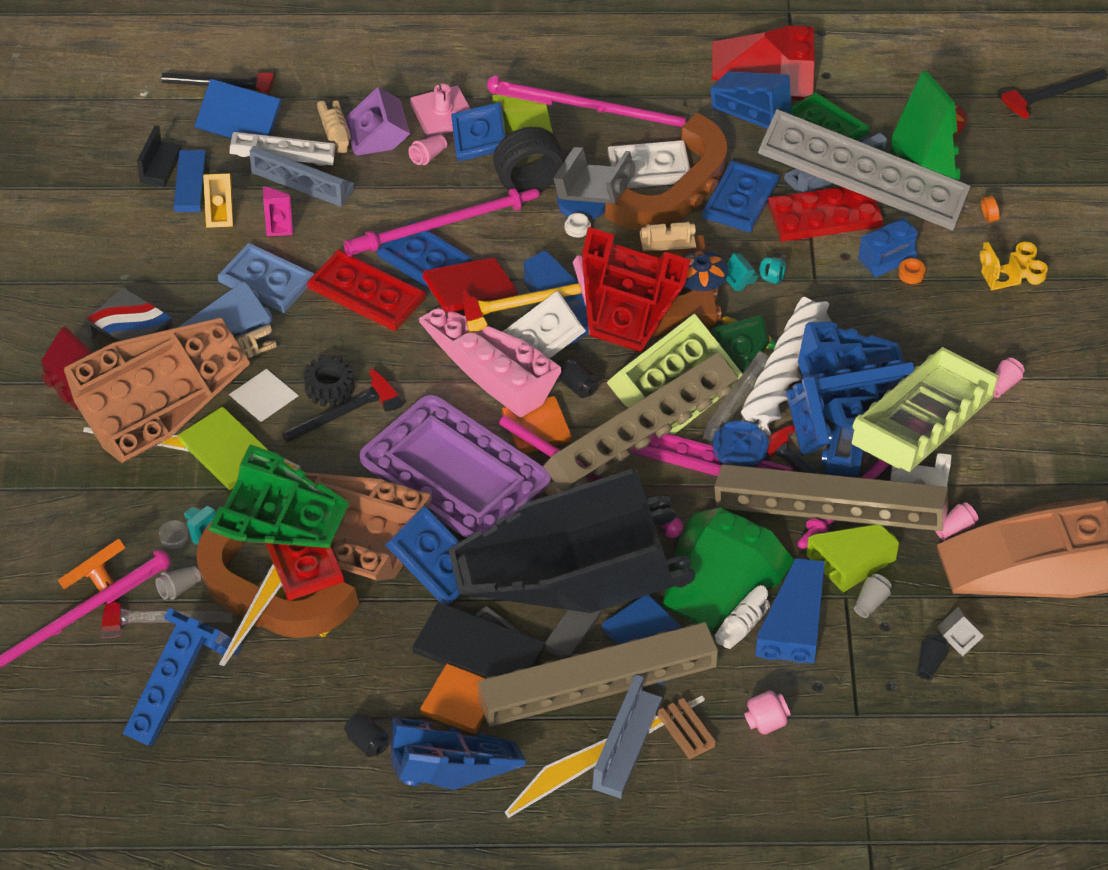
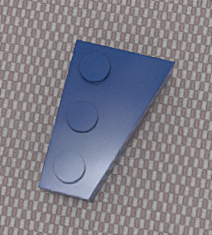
M728 71L710 88L712 108L768 129L776 109L792 115L790 77L787 74Z

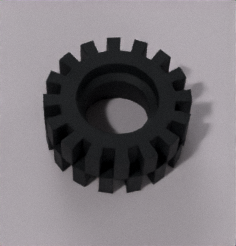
M328 355V359L324 360V356H320L319 362L313 359L311 366L307 364L305 367V393H307L308 399L312 398L314 404L320 401V406L325 407L326 403H330V407H334V402H338L340 405L344 403L343 398L347 401L350 399V394L354 392L353 368L349 366L347 360L342 362V357L337 356L336 360H333V355ZM325 378H335L339 380L333 384H323L319 382Z

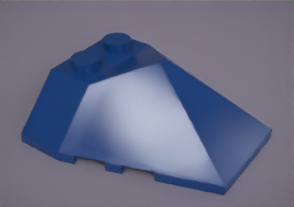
M827 321L808 322L805 325L798 364L803 379L821 373H825V377L835 376V372L844 369H851V373L859 372L861 367L876 364L877 368L886 367V363L895 360H902L904 364L905 360L898 343L873 335L865 337L859 335L858 330L851 328L844 330L838 328L836 323ZM900 380L819 394L824 403L823 417L839 426H851L859 414L863 415L868 411L872 403L881 400L888 390H892L898 385Z
M393 717L391 762L398 779L402 780L404 784L418 786L421 782L455 790L525 766L526 759L515 741L478 733L477 737L464 736L459 733L460 729L450 727L449 732L431 729V722Z

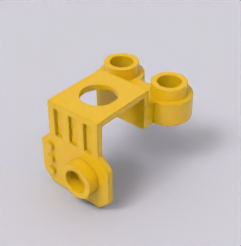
M1030 242L1019 243L1016 246L1015 252L1010 253L1009 264L1000 266L999 259L990 243H983V249L980 251L981 272L991 291L1021 284L1022 278H1026L1029 283L1038 285L1046 279L1048 267L1044 262L1035 260L1037 248L1034 244ZM1000 272L1006 273L1009 276V279L1005 282L997 281Z

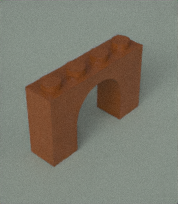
M703 235L694 236L696 248L643 252L640 239L639 252L660 258L664 252L682 256L691 251H710V246H705ZM717 288L702 292L692 290L687 294L676 296L652 336L667 335L693 314L711 332V328L716 327L717 321L721 320L720 304H715V301L718 300Z

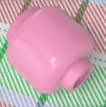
M772 690L749 699L747 702L749 711L744 713L751 730L757 727L758 731L764 735L785 726L788 721L787 716L791 715L782 694H776Z

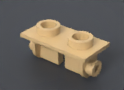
M686 221V223H673L669 229H666L665 224H646V227H642L641 231H639L643 252L696 248L694 238L695 224H690L689 221Z

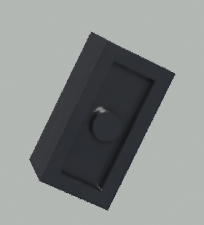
M154 126L137 159L140 183L165 188L179 159L181 145L161 141L160 126Z

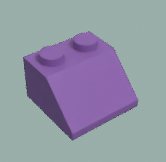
M377 87L345 117L351 135L352 149L356 155L393 150L410 135L400 99L380 87Z

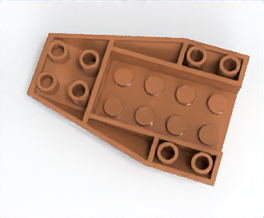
M217 318L114 342L64 368L74 402L101 446L118 461L124 463L171 438L250 365V362L223 319Z
M305 472L306 478L317 485L319 483L323 484L349 502L347 511L331 544L340 569L374 580L394 579L404 564L385 544L422 506L425 505L429 509L431 494L382 479Z
M1088 497L1038 505L967 531L938 544L937 551L952 592L956 594L1078 598L1108 593L1107 501L1096 497Z

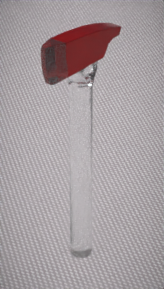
M114 600L109 604L106 603L104 608L100 637L102 639L121 637V625L171 622L164 619L167 611H131L122 609L121 605ZM177 611L201 623H233V615L229 611Z

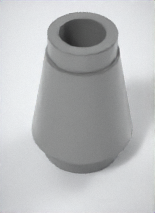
M196 566L162 572L160 577L156 578V588L163 599L170 598L173 600L196 585V583L201 582V574Z
M872 574L871 577L866 578L856 604L853 607L854 611L859 616L868 618L891 595V583L879 574Z

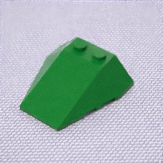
M926 70L921 72L899 113L892 135L889 154L960 181V168L955 166V155L959 154V149L957 145L954 146L953 133L957 132L955 102Z
M250 444L240 463L235 486L225 506H219L209 526V531L237 541L330 548L347 511L349 502L323 484L319 483L317 485L306 478L304 471L299 468L297 470L284 463V458L277 453Z
M721 507L694 513L679 535L674 558L683 555L689 557L691 560L690 568L695 572L696 578H694L692 583L682 588L674 586L666 589L662 607L696 624L706 622L708 629L714 632L721 627L724 620L754 588L764 585L768 590L771 587L775 588L780 585L788 574L794 559L772 531Z

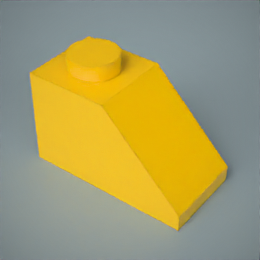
M231 174L203 175L206 228L233 226Z

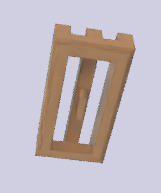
M684 698L678 700L676 705L674 703L669 704L666 710L664 708L658 710L659 719L688 759H692L715 747L714 738ZM673 715L675 717L677 722L682 727V730L696 746L695 749L692 748V746L683 736V734L675 725L670 716Z

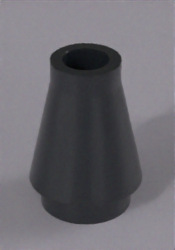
M929 634L926 639L921 641L919 663L916 671L918 677L925 680L933 679L934 674L950 652L948 648L949 642L945 638L936 634Z

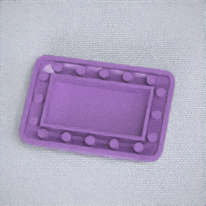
M434 395L424 396L366 444L361 449L359 455L362 465L379 479L431 494L429 510L441 523L466 538L478 531H481L483 534L496 526L495 521L502 517L508 519L518 513V507L537 498L548 488L551 481V476L543 466L440 397Z

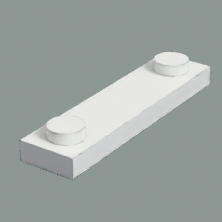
M233 132L230 154L247 157L250 156V149L255 146L292 161L315 163L321 166L333 165L336 144Z

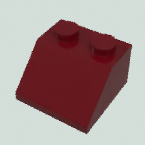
M65 326L60 329L41 360L43 368L41 376L49 388L53 387L57 391L60 399L65 404L69 403L75 410H78L64 368L92 354V352Z

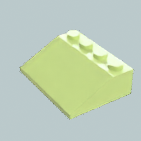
M693 314L615 374L607 384L622 403L630 408L718 352L738 377L731 388H734L746 377L699 318ZM681 395L684 400L688 401L685 396ZM713 398L712 402L715 403L719 398ZM661 408L665 414H668L665 409ZM697 409L691 412L693 416L681 425L677 422L672 424V430L667 434L674 435L702 412H699Z

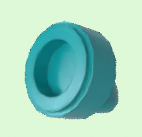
M776 257L764 258L759 267L762 279L770 284L780 285L786 271V261ZM770 264L769 272L767 275L766 266Z

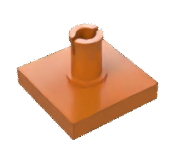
M117 539L58 579V582L63 589H66L86 576V578L90 577L99 592L115 583L104 568L105 562L125 549V546L120 539Z

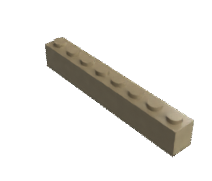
M722 464L715 483L716 508L721 507L723 509L943 531L948 512V487Z
M706 622L697 625L690 624L674 631L660 632L647 638L632 639L620 645L605 646L597 651L575 654L570 658L548 661L539 666L527 669L521 668L512 673L487 677L484 680L478 681V700L488 727L628 691L635 674L644 677L643 686L715 668L718 649Z

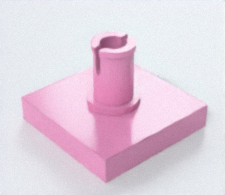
M441 84V90L439 85H436L434 92L410 98L411 107L427 138L453 132L451 114L470 109L458 85L449 87L447 84Z

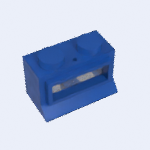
M904 217L861 237L858 259L875 278L896 269L905 259L919 258L915 249L918 231Z
M835 423L834 429L830 428V443L827 444L830 445V448L823 450L821 465L826 466L825 475L859 478L864 450L851 444L855 431L853 425L839 426Z

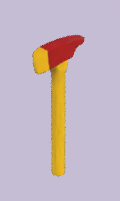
M577 283L489 302L477 301V298L471 297L468 291L463 289V305L468 331L473 333L487 328V323L483 316L490 312L543 302L557 290L563 297L581 294L580 284Z

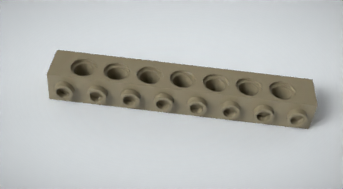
M718 352L554 454L543 467L561 491L587 484L589 482L587 478L592 475L596 478L600 477L610 469L608 465L615 461L618 465L631 455L629 453L635 448L637 451L644 449L652 442L650 438L653 436L663 437L672 430V424L676 422L679 425L685 423L693 416L691 412L697 409L699 412H702L713 403V398L718 397L722 399L733 391L731 386L738 377ZM681 395L685 396L688 401L684 400ZM661 408L665 409L668 414H665ZM640 421H643L647 427H644ZM619 434L625 436L626 440H623ZM598 447H601L602 449H604V451L606 452V454L602 453V452L598 449ZM577 460L581 461L585 467L580 466Z

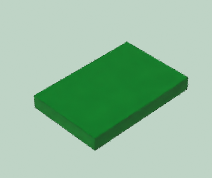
M816 92L792 106L793 116L856 141L869 133L868 125Z

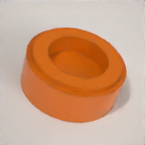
M992 195L982 198L981 209L985 220L989 223L998 221L1000 215L995 198Z
M908 258L900 263L898 276L905 283L917 284L924 279L926 267L922 261Z

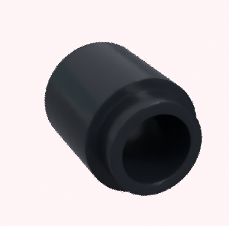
M570 359L563 363L559 377L566 387L580 398L590 397L597 391L599 382L597 375L579 361Z
M357 713L346 722L344 731L347 733V738L366 756H378L386 750L389 738L388 733L368 715Z

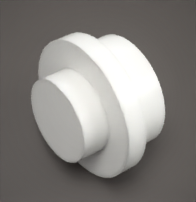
M574 213L568 217L564 228L566 233L572 237L586 236L587 228L591 227V223L584 214Z

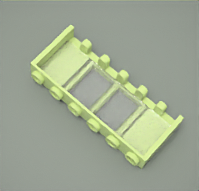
M942 347L934 355L930 354L921 366H916L913 373L908 377L902 378L894 389L888 390L881 400L872 403L868 411L863 415L859 414L853 423L855 431L851 444L898 469L903 468L910 472L993 398L999 375Z

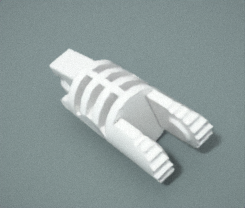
M764 585L754 588L724 620L715 634L717 644L731 649L748 634L768 608H770V604L766 600L768 590Z

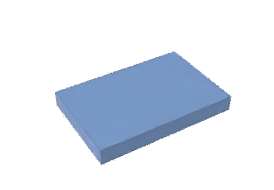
M248 243L218 275V282L233 289L238 284L246 281L251 290L255 289L262 303L285 313L307 289V281L314 273Z

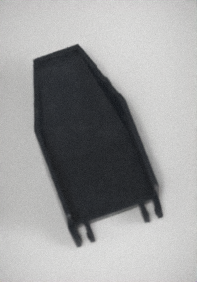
M630 469L527 502L518 507L519 512L510 518L505 519L502 517L495 521L496 526L483 534L481 531H478L448 549L459 594L593 613L674 586L682 588L692 583L696 577L695 572L690 568L691 560L689 557L683 555L666 560L655 524L662 526L673 522L676 514L671 509L672 502L669 497L660 495L659 497L646 498L636 469Z

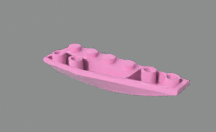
M441 306L419 318L421 325L436 343L473 381L520 418L543 405L561 373L559 365L529 343L489 326L480 331L470 333L465 316L456 312L445 313Z

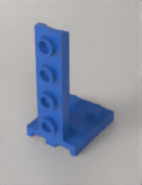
M895 360L886 363V367L877 368L876 364L861 367L859 372L851 373V369H844L835 372V376L825 377V373L816 374L802 379V383L795 384L792 390H787L786 395L801 456L810 455L830 443V428L824 421L822 413L824 403L819 394L901 380L906 375L913 373V362L903 364L902 360Z
M171 608L168 609L164 619L176 626L123 732L124 735L150 747L155 743L202 645L224 655L232 641V638L223 632ZM242 644L237 647L233 654L238 655Z

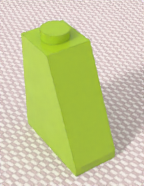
M492 95L493 104L500 102L503 107L505 130L509 134L525 127H541L553 134L546 104L502 95Z
M876 524L812 535L808 538L806 556L810 560L824 561V574L842 592H845L894 562L897 558L899 542L892 532H888L882 525Z

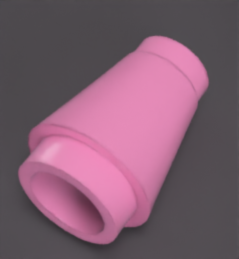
M442 135L414 141L412 146L409 147L411 160L416 165L428 164L447 148L446 139Z
M1009 357L1000 362L995 374L999 375L994 397L999 398L1023 379L1025 369L1018 360Z
M966 502L962 505L957 504L947 514L943 531L935 532L939 538L946 541L974 528L975 523L978 521V515L970 504Z

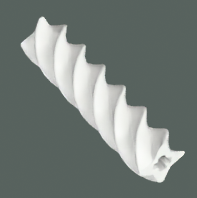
M806 297L800 299L793 316L787 322L784 333L775 345L774 352L768 358L763 372L756 380L753 391L744 403L743 410L741 411L742 421L752 422L758 426L757 429L761 430L762 433L764 431L767 436L772 435L769 423L782 418L779 404L788 400L786 391L789 390V385L802 380L798 357L805 325L808 322H832L827 314V309L830 305L827 301L814 302Z

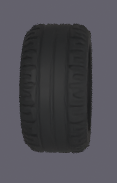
M525 127L513 131L499 142L493 155L494 167L500 182L508 190L515 188L518 193L530 189L542 191L554 183V176L565 161L557 138L550 131L541 127ZM544 154L531 165L514 167L527 156Z

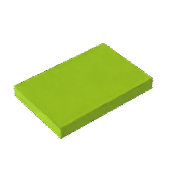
M223 406L178 434L179 442L229 490H232L235 486L240 463L249 445L268 450Z

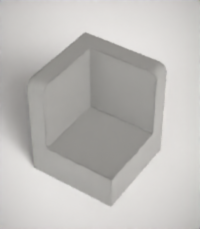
M959 606L938 625L942 637L962 656L984 637L979 626Z

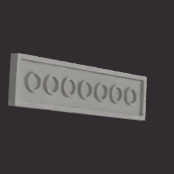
M776 109L758 151V154L952 231L970 189V185Z

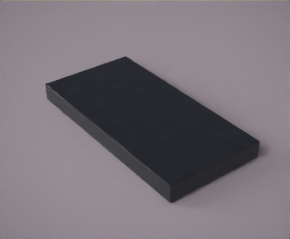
M438 602L412 646V651L417 655L443 665L449 664L487 678L512 673L521 668L535 667L545 649V642Z

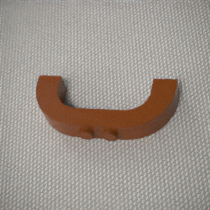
M696 113L682 126L681 141L684 140L685 147L698 154L701 159L668 191L662 194L641 195L626 188L616 204L605 203V218L617 225L634 230H641L642 227H646V224H665L666 227H669L671 224L681 221L694 208H698L703 199L709 193L712 194L725 173L727 141L721 129L710 119Z
M209 524L199 540L196 555L203 583L210 596L229 613L245 617L260 587L227 570L230 561L242 548L243 543L242 541L209 531ZM343 582L319 590L313 596L299 601H288L275 595L254 626H262L276 634L294 638L323 634L343 623L358 607L359 601L354 587Z

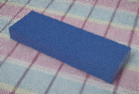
M179 150L174 212H201L203 175L206 162L205 150Z

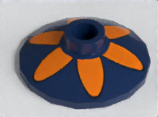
M704 250L691 251L681 256L690 259L685 287L701 292L710 291L720 287L726 281L728 267L721 256Z

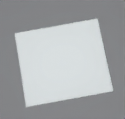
M265 369L229 394L260 422L299 396L268 369Z

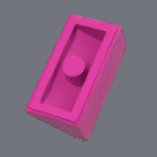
M263 187L267 236L293 235L290 195L269 187Z

